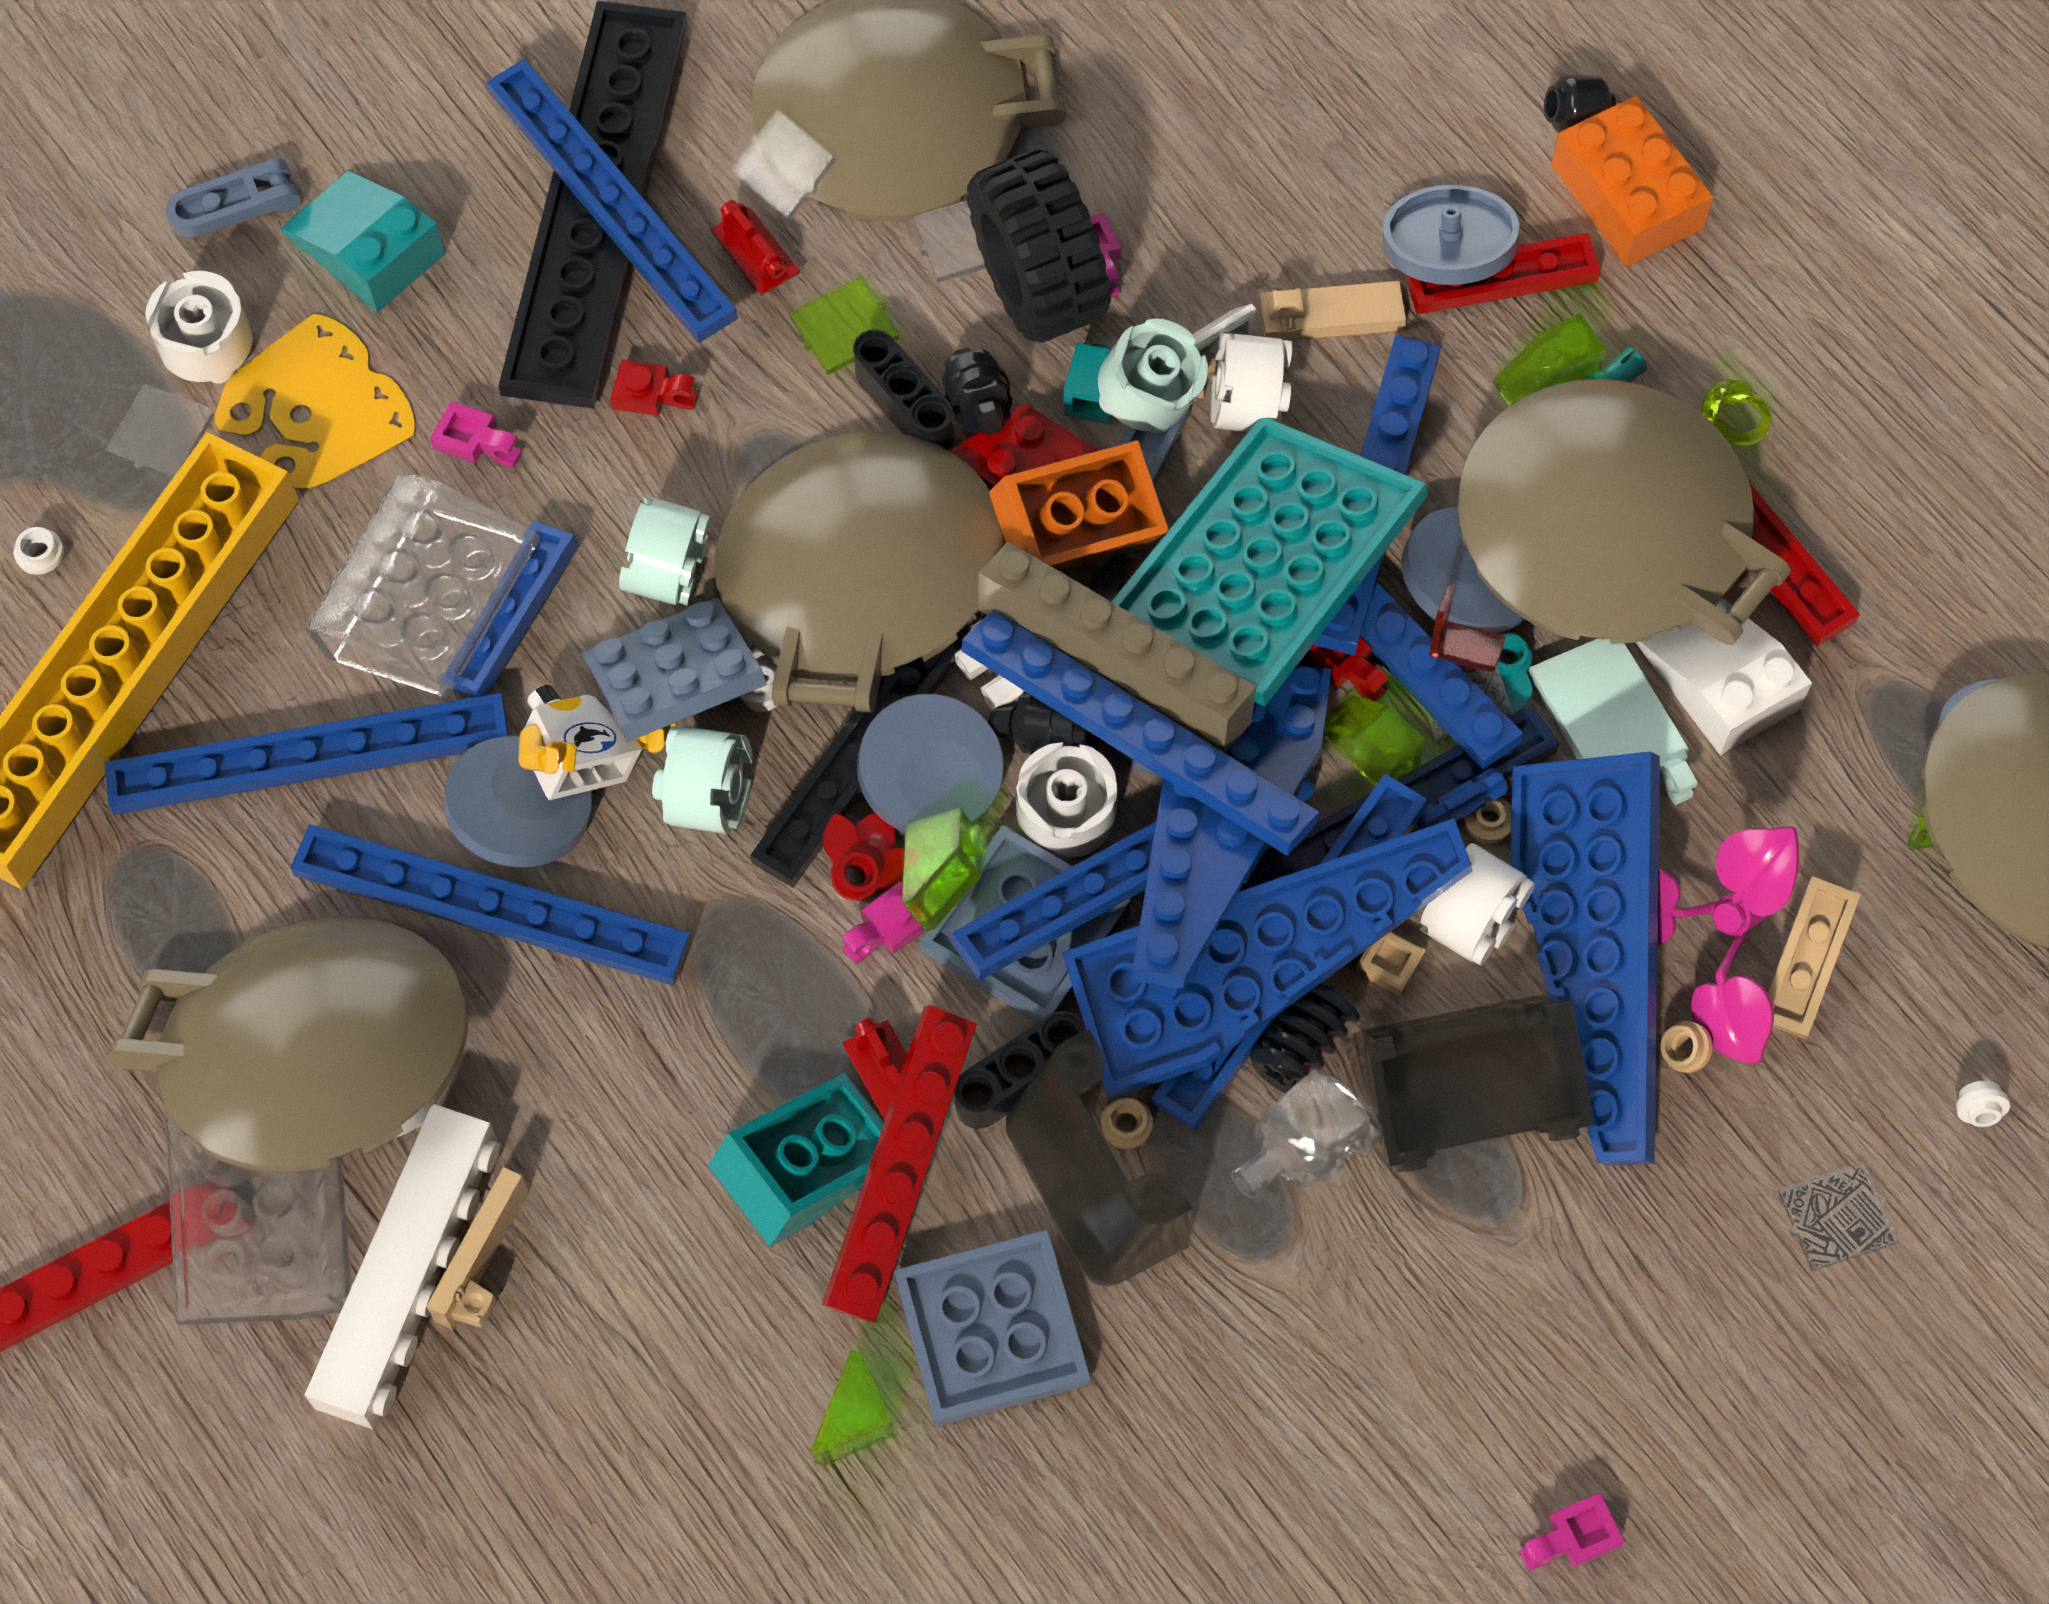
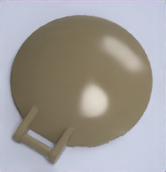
M950 0L829 1L809 11L791 24L773 43L764 57L756 76L752 96V116L757 140L769 165L772 168L775 167L789 182V187L817 206L824 203L844 210L847 217L870 221H901L942 212L961 203V197L968 194L967 185L976 172L1007 160V156L1016 140L1020 138L1022 129L1055 126L1061 124L1066 119L1064 102L1058 97L1052 60L1056 55L1054 39L1048 35L1003 39L994 28L977 14ZM1035 63L1040 100L1026 101L1021 65Z
M1578 380L1550 386L1527 395L1500 413L1485 428L1472 447L1462 471L1458 494V524L1463 545L1467 546L1477 566V574L1489 590L1508 608L1532 624L1554 634L1579 640L1580 636L1610 639V644L1633 643L1650 640L1654 634L1677 626L1681 629L1693 623L1718 641L1726 645H1733L1743 633L1742 625L1773 586L1781 585L1791 573L1789 565L1782 558L1752 539L1754 527L1752 492L1746 472L1730 443L1711 422L1692 407L1671 395L1647 386L1619 380ZM1747 568L1757 576L1727 613L1716 607Z
M849 433L829 437L795 450L763 471L745 489L730 510L717 542L715 554L716 587L722 606L746 644L751 649L755 647L763 654L772 658L774 664L777 665L772 688L774 705L791 706L794 701L855 706L856 711L873 712L882 676L894 674V667L907 664L920 657L926 661L940 653L958 639L956 633L973 616L979 617L982 613L978 610L979 572L1004 546V536L987 485L976 471L951 451L935 443L900 433ZM798 678L857 682V685L847 686L798 682Z
M2033 673L2008 676L1977 688L1964 697L1944 717L1929 742L1923 760L1921 780H1925L1926 804L1922 807V812L1932 846L1940 847L1946 861L1953 870L1949 876L1962 893L1980 911L2003 928L2032 943L2049 948V674Z
M341 916L317 918L289 924L261 934L224 955L204 973L160 969L144 971L138 985V989L141 992L121 1038L114 1040L108 1053V1059L112 1064L122 1069L157 1072L159 1090L174 1124L184 1136L188 1135L193 1141L203 1146L208 1155L227 1164L262 1172L308 1171L332 1166V1158L346 1155L361 1148L364 1154L386 1144L404 1132L401 1125L415 1115L422 1107L429 1110L448 1086L461 1061L467 1040L468 1009L457 974L441 952L426 939L408 929L376 919ZM160 1000L176 1002L159 1042L143 1040Z

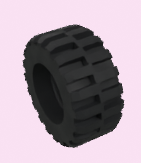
M1034 149L976 172L967 185V192L969 194L967 204L971 212V224L975 230V239L979 251L982 253L987 273L993 281L994 289L998 297L1001 298L1005 311L1009 318L1013 319L1018 331L1022 332L1028 340L1044 343L1101 320L1110 308L1109 304L1111 303V294L1109 293L1111 288L1110 279L1106 273L1107 265L1104 254H1102L1100 249V240L1096 229L1094 230L1091 223L1089 211L1086 205L1083 204L1079 196L1080 192L1075 183L1069 178L1068 171L1064 165L1059 164L1058 158L1054 154Z

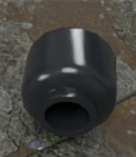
M1564 75L1555 82L1554 86L1548 88L1544 99V115L1546 120L1559 133L1615 106L1616 98L1613 93H1610L1608 84L1599 76Z

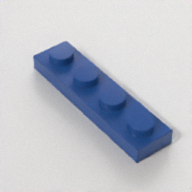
M533 520L436 677L442 687L472 698L485 696L489 693L578 548L579 543L574 534Z

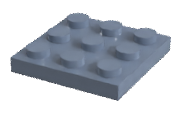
M718 598L708 602L695 603L683 612L663 620L648 622L641 629L616 639L604 640L594 648L582 652L587 669L627 742L767 685L762 668Z
M1002 825L919 941V951L1034 1021L1039 1022L1046 1016L1060 1011L1074 991L1062 952L1111 936L1129 911L1130 900L1118 904L985 979L978 981L951 944L952 932L1073 867Z
M1048 1229L894 1270L895 1281L935 1427L1091 1385V1378Z

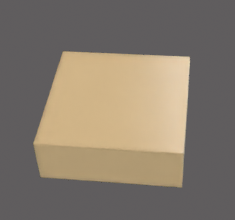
M1391 931L1365 951L1356 966L1355 973L1400 997L1424 958L1426 950Z

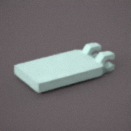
M1595 639L1529 668L1528 677L1576 759L1651 751L1660 756V783L1674 805L1693 797L1692 788L1696 787L1698 782L1686 762L1689 758L1687 756L1689 748L1625 643L1610 644V639Z

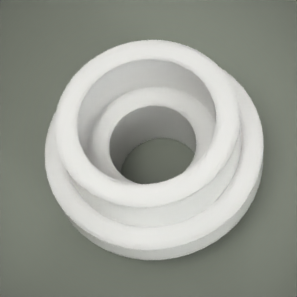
M32 527L23 531L18 536L14 547V558L18 566L23 571L35 575L45 574L55 569L62 561L64 555V546L59 536L53 531L42 527ZM38 550H46L42 555L33 557Z
M1977 1081L1966 1085L1960 1090L1959 1100L1956 1103L1958 1117L1962 1121L1977 1127H1987L1996 1124L2010 1109L2008 1095L2001 1091L1999 1084L1993 1081Z

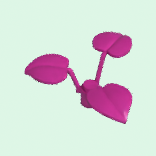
M1792 826L1772 829H1746L1730 835L1723 841L1716 855V871L1722 885L1733 892L1722 897L1717 902L1712 901L1705 905L1688 908L1676 907L1681 894L1680 885L1669 872L1658 867L1657 946L1667 942L1675 933V917L1686 918L1703 914H1712L1715 926L1723 933L1735 938L1716 972L1717 984L1706 983L1695 989L1691 1001V1014L1693 1021L1701 1024L1709 1032L1712 1047L1726 1057L1745 1063H1757L1763 1059L1764 1049L1773 1029V1004L1765 988L1757 981L1743 975H1737L1727 980V973L1742 945L1750 939L1748 930L1762 923L1768 915L1781 910L1792 896L1799 869L1797 829Z

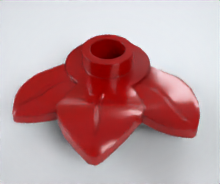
M835 813L829 820L823 833V847L833 863L830 870L831 884L840 896L851 901L864 900L870 897L877 888L891 889L900 881L905 884L919 867L921 855L909 849L894 848V827L882 820L876 813L867 815L856 826L844 816ZM848 869H857L861 873V884H852L847 879Z

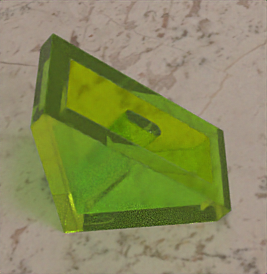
M853 1350L849 1353L811 1449L814 1463L824 1467L894 1436L892 1420L861 1353Z

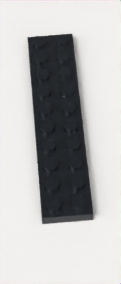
M597 1L569 111L645 200L687 27L686 12ZM553 171L498 387L501 396L594 409L630 260L555 171Z

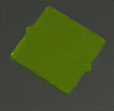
M861 277L789 313L791 321L804 339V349L812 351L827 375L854 362L853 344L861 333L868 330H881L888 333L895 341L899 339L898 332L884 313V303L876 301Z

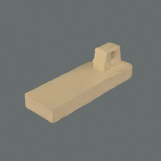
M1400 281L1308 289L1296 288L1295 290L1283 291L1273 290L1272 292H1262L1259 296L1264 337L1290 341L1405 330L1406 317Z
M1814 876L1809 879L1767 991L1773 1004V1027L1803 1039L1809 1036L1861 894Z
M505 1167L502 1168L426 1306L435 1322L454 1330L458 1321L482 1327L496 1303V1299L491 1292L480 1286L479 1282L529 1193L522 1175Z

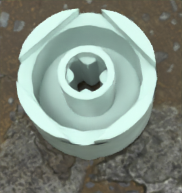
M1149 319L1143 324L1134 327L1132 325L1126 329L1101 364L1098 374L1100 407L1105 413L1114 416L1131 428L1151 431L1152 433H1163L1183 416L1205 386L1208 376V363L1205 354L1201 357L1194 345L1197 340L1181 325L1165 319Z
M645 496L644 503L641 502L629 534L625 552H628L627 561L631 562L630 568L621 567L619 590L675 606L678 604L688 606L695 586L696 578H693L696 562L702 563L709 541V535L706 534L710 516L703 514V511Z
M686 726L671 727L666 739L667 758L664 770H657L652 786L653 798L662 800L664 822L670 826L731 834L729 828L737 829L743 819L750 794L751 779L743 778V763L752 764V749L749 739L741 734Z

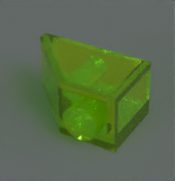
M1581 313L1539 333L1494 378L1493 384L1507 404L1511 406L1527 395L1561 383L1586 380V377L1593 371L1601 370L1606 348Z
M1350 695L1325 717L1323 737L1375 787L1384 774L1397 779L1417 768L1421 763L1426 739L1389 705Z
M961 807L906 824L902 902L925 932L935 929L982 876V854H985L987 851L986 838L981 827L977 824L973 825Z

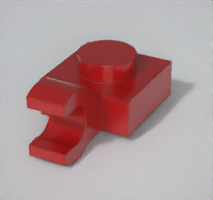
M621 359L610 402L615 410L659 416L662 404L686 410L694 409L699 393L698 390L693 389L695 378L692 376L675 374L670 377L667 366Z
M1361 638L1359 639L1355 656L1312 645L1302 658L1312 667L1332 669L1330 682L1337 688L1349 679L1359 695L1371 705H1374L1387 693V690L1382 685L1388 681V677L1379 668L1368 662L1372 657V647Z

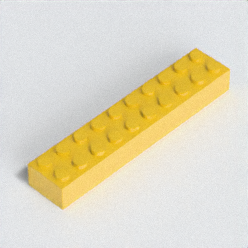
M206 432L0 715V879L21 890L25 888L105 775L104 762L114 761L298 503L299 498L288 471Z

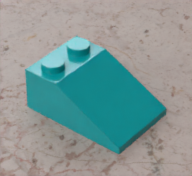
M349 170L281 227V231L286 237L377 313L445 255L435 221L404 196Z
M842 1073L729 1132L708 1167L768 1246L771 1247L808 1227L862 1188L884 1123L848 1076Z

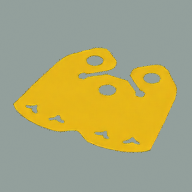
M320 314L310 315L238 370L225 384L215 412V424L219 430L241 435L252 434L262 426L266 403L264 392L267 389L275 390L276 394L272 398L270 420L285 439L304 443L316 442L319 444V448L315 452H309L307 448L273 444L267 447L261 454L262 459L272 464H275L282 457L293 459L295 468L289 475L294 488L298 489L312 488L329 482L414 436L415 431L414 415L410 403L400 387L390 377L369 370L368 351L362 341L352 331L335 319ZM317 326H321L324 332H331L333 335L319 338ZM343 346H347V353L354 357L353 360L340 357ZM375 387H379L381 394L389 398L374 399ZM235 404H248L251 407L250 416L240 421L233 419L230 411ZM304 405L310 408V419L304 423L294 422L290 417V413L296 406ZM395 412L399 414L398 422L402 424L401 428L397 425L389 424Z

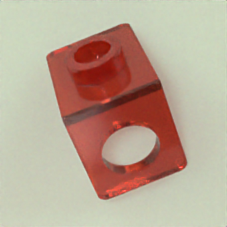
M1448 584L1436 615L1429 656L1489 672L1495 671L1504 647L1505 637L1500 634L1450 622L1449 617L1456 586Z

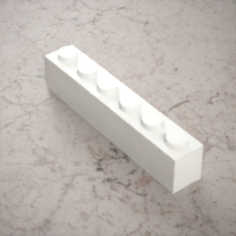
M433 1104L429 1109L304 1396L315 1410L373 1430L379 1416L385 1417L391 1410L397 1391L393 1383L400 1367H407L415 1354L418 1337L414 1336L422 1316L426 1318L430 1316L426 1306L437 1288L435 1285L442 1269L448 1268L459 1248V1239L456 1236L463 1220L469 1221L476 1211L480 1198V1192L476 1189L484 1172L490 1173L498 1159L500 1144L497 1143L498 1139L490 1122Z

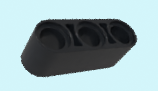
M868 330L861 333L853 344L855 375L859 384L903 434L918 437L949 450L954 442L953 408L950 402L888 333L881 330ZM872 358H880V359H883L882 361H879V362H869V361H868V360H870V359H872ZM901 390H908L912 392L907 395L896 394V392H899ZM928 423L941 424L936 428H928L924 426Z
M1068 1011L1054 1012L964 1071L959 1076L954 1090L955 1112L959 1120L965 1126L973 1129L989 1127L1076 1069L1082 1063L1085 1056L1086 1027L1083 1021L1076 1014ZM1057 1035H1068L1076 1043L1067 1049H1059L1054 1047L1049 1041ZM1015 1063H1026L1034 1071L1026 1077H1015L1007 1069ZM974 1091H983L991 1096V1100L982 1106L970 1105L964 1099L969 1093Z

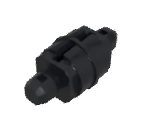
M966 347L955 350L952 356L944 363L945 372L942 382L945 387V398L950 402L956 420L964 426L965 430L971 433L981 431L991 435L1000 432L1011 418L1010 409L1013 400L1010 395V382L1005 371L1000 368L998 361L991 356L990 352L982 348L972 350Z
M1022 693L1018 697L1017 708L1014 706L998 707L991 710L989 714L988 724L996 736L1014 739L1022 753H1030L1032 755L1038 749L1053 743H1063V746L1079 747L1082 744L1098 750L1099 740L1101 744H1108L1030 694Z

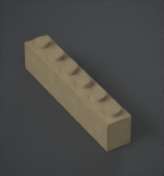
M1009 541L979 572V611L986 615L992 610L997 611L1222 752L1226 753L1252 723L1256 686Z

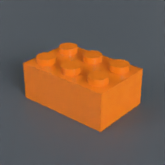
M1637 95L1558 133L1551 166L1626 267L1704 229L1714 197Z
M1138 440L1005 476L989 491L1005 542L1009 541L1060 572L1151 547L1169 531Z

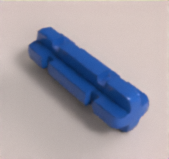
M1490 768L1476 777V783L1473 784L1469 780L1438 798L1436 806L1429 803L1428 808L1417 822L1418 828L1421 830L1451 819H1455L1458 822L1486 806L1485 800L1488 798L1493 802L1502 797L1508 791L1504 776L1496 769Z

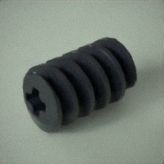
M1317 985L1287 1007V1015L1283 1014L1275 1020V1030H1270L1264 1034L1262 1039L1263 1046L1259 1045L1251 1051L1250 1060L1257 1073L1270 1085L1287 1095L1296 1097L1298 1094L1292 1084L1293 1081L1303 1085H1310L1312 1082L1311 1075L1304 1068L1305 1065L1316 1070L1323 1068L1324 1061L1316 1052L1318 1049L1327 1054H1334L1336 1045L1329 1037V1034L1340 1039L1347 1037L1348 1030L1340 1020L1344 1019L1351 1023H1357L1360 1020V1014L1357 1009L1340 993L1328 986Z

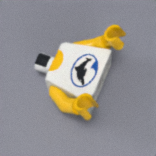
M544 685L534 690L528 697L527 702L533 711L519 736L518 761L522 768L535 772L548 800L566 797L626 782L641 751L648 749L651 753H657L663 750L669 729L676 726V723L627 742L613 715L594 696L587 694L562 700L553 686Z

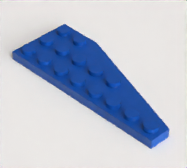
M1298 664L1265 707L1254 702L1252 723L1225 754L1297 797L1309 771L1314 769L1320 759L1332 669ZM1164 778L1131 981L1184 989L1210 945L1213 933L1222 918H1226L1234 904V899L1243 883L1246 884L1269 844Z
M1651 751L1513 766L1510 864L1536 883L1523 909L1527 923L1533 926L1540 952L1537 953L1557 1026L1563 1029L1569 1049V1052L1566 1053L1571 1072L1576 1073L1584 1102L1580 1103L1596 1160L1604 1165L1655 1164L1660 756Z
M1455 819L1238 892L1233 906L1226 918H1222L1213 933L1210 945L1184 989L1131 981L1139 926L1062 952L1109 1099L1209 1066L1473 871Z

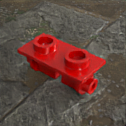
M730 200L721 207L722 222L710 228V231L761 296L800 274V270L749 206L746 208L744 204Z
M866 1018L855 1026L857 1035L843 1041L842 1045L885 1121L907 1053L888 1019L881 1023H875L873 1018Z

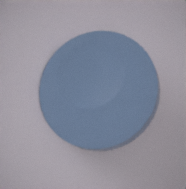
M1465 185L1432 186L1406 195L1390 208L1383 222V249L1388 260L1398 270L1417 280L1442 285L1477 282L1497 274L1514 259L1519 247V219L1514 209L1504 199L1489 191Z
M1458 507L1440 509L1427 515L1417 524L1408 538L1401 560L1405 584L1417 604L1440 624L1468 635L1494 636L1508 632L1522 623L1524 618L1503 604L1477 574V566L1467 546H1464L1458 524Z
M918 694L897 700L884 708L872 720L864 734L858 752V781L870 807L890 826L918 837H946L971 827L989 810L1001 786L1003 755L995 732L988 722L972 707L944 695Z
M519 736L497 737L480 742L465 751L455 761L446 780L443 808L447 823L455 837L477 856L509 867L540 866L560 859L569 853L579 843L586 831L592 806L591 790L548 800L533 770H526L519 764Z

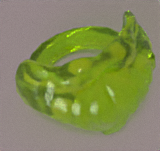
M1727 379L1715 383L1704 394V399L1700 406L1701 415L1721 432L1730 445L1744 446L1755 444L1763 440L1770 431L1772 424L1770 408L1763 399L1753 395V388L1750 384L1740 380ZM1731 403H1750L1759 410L1762 421L1758 428L1743 432L1735 430L1726 422L1716 417L1721 406Z

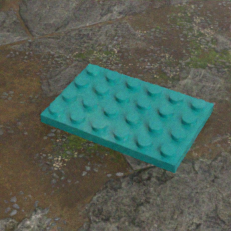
M1260 418L1112 602L1256 686L1254 702L1265 707L1427 498L1426 483L1272 419Z

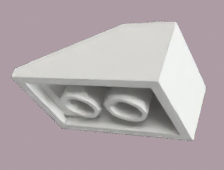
M1722 598L1716 607L1727 613L1733 605ZM1749 618L1742 625V635L1733 645H1726L1718 641L1693 623L1681 629L1677 626L1654 634L1650 640L1635 642L1719 755L1724 754L1800 710L1812 684L1785 647Z

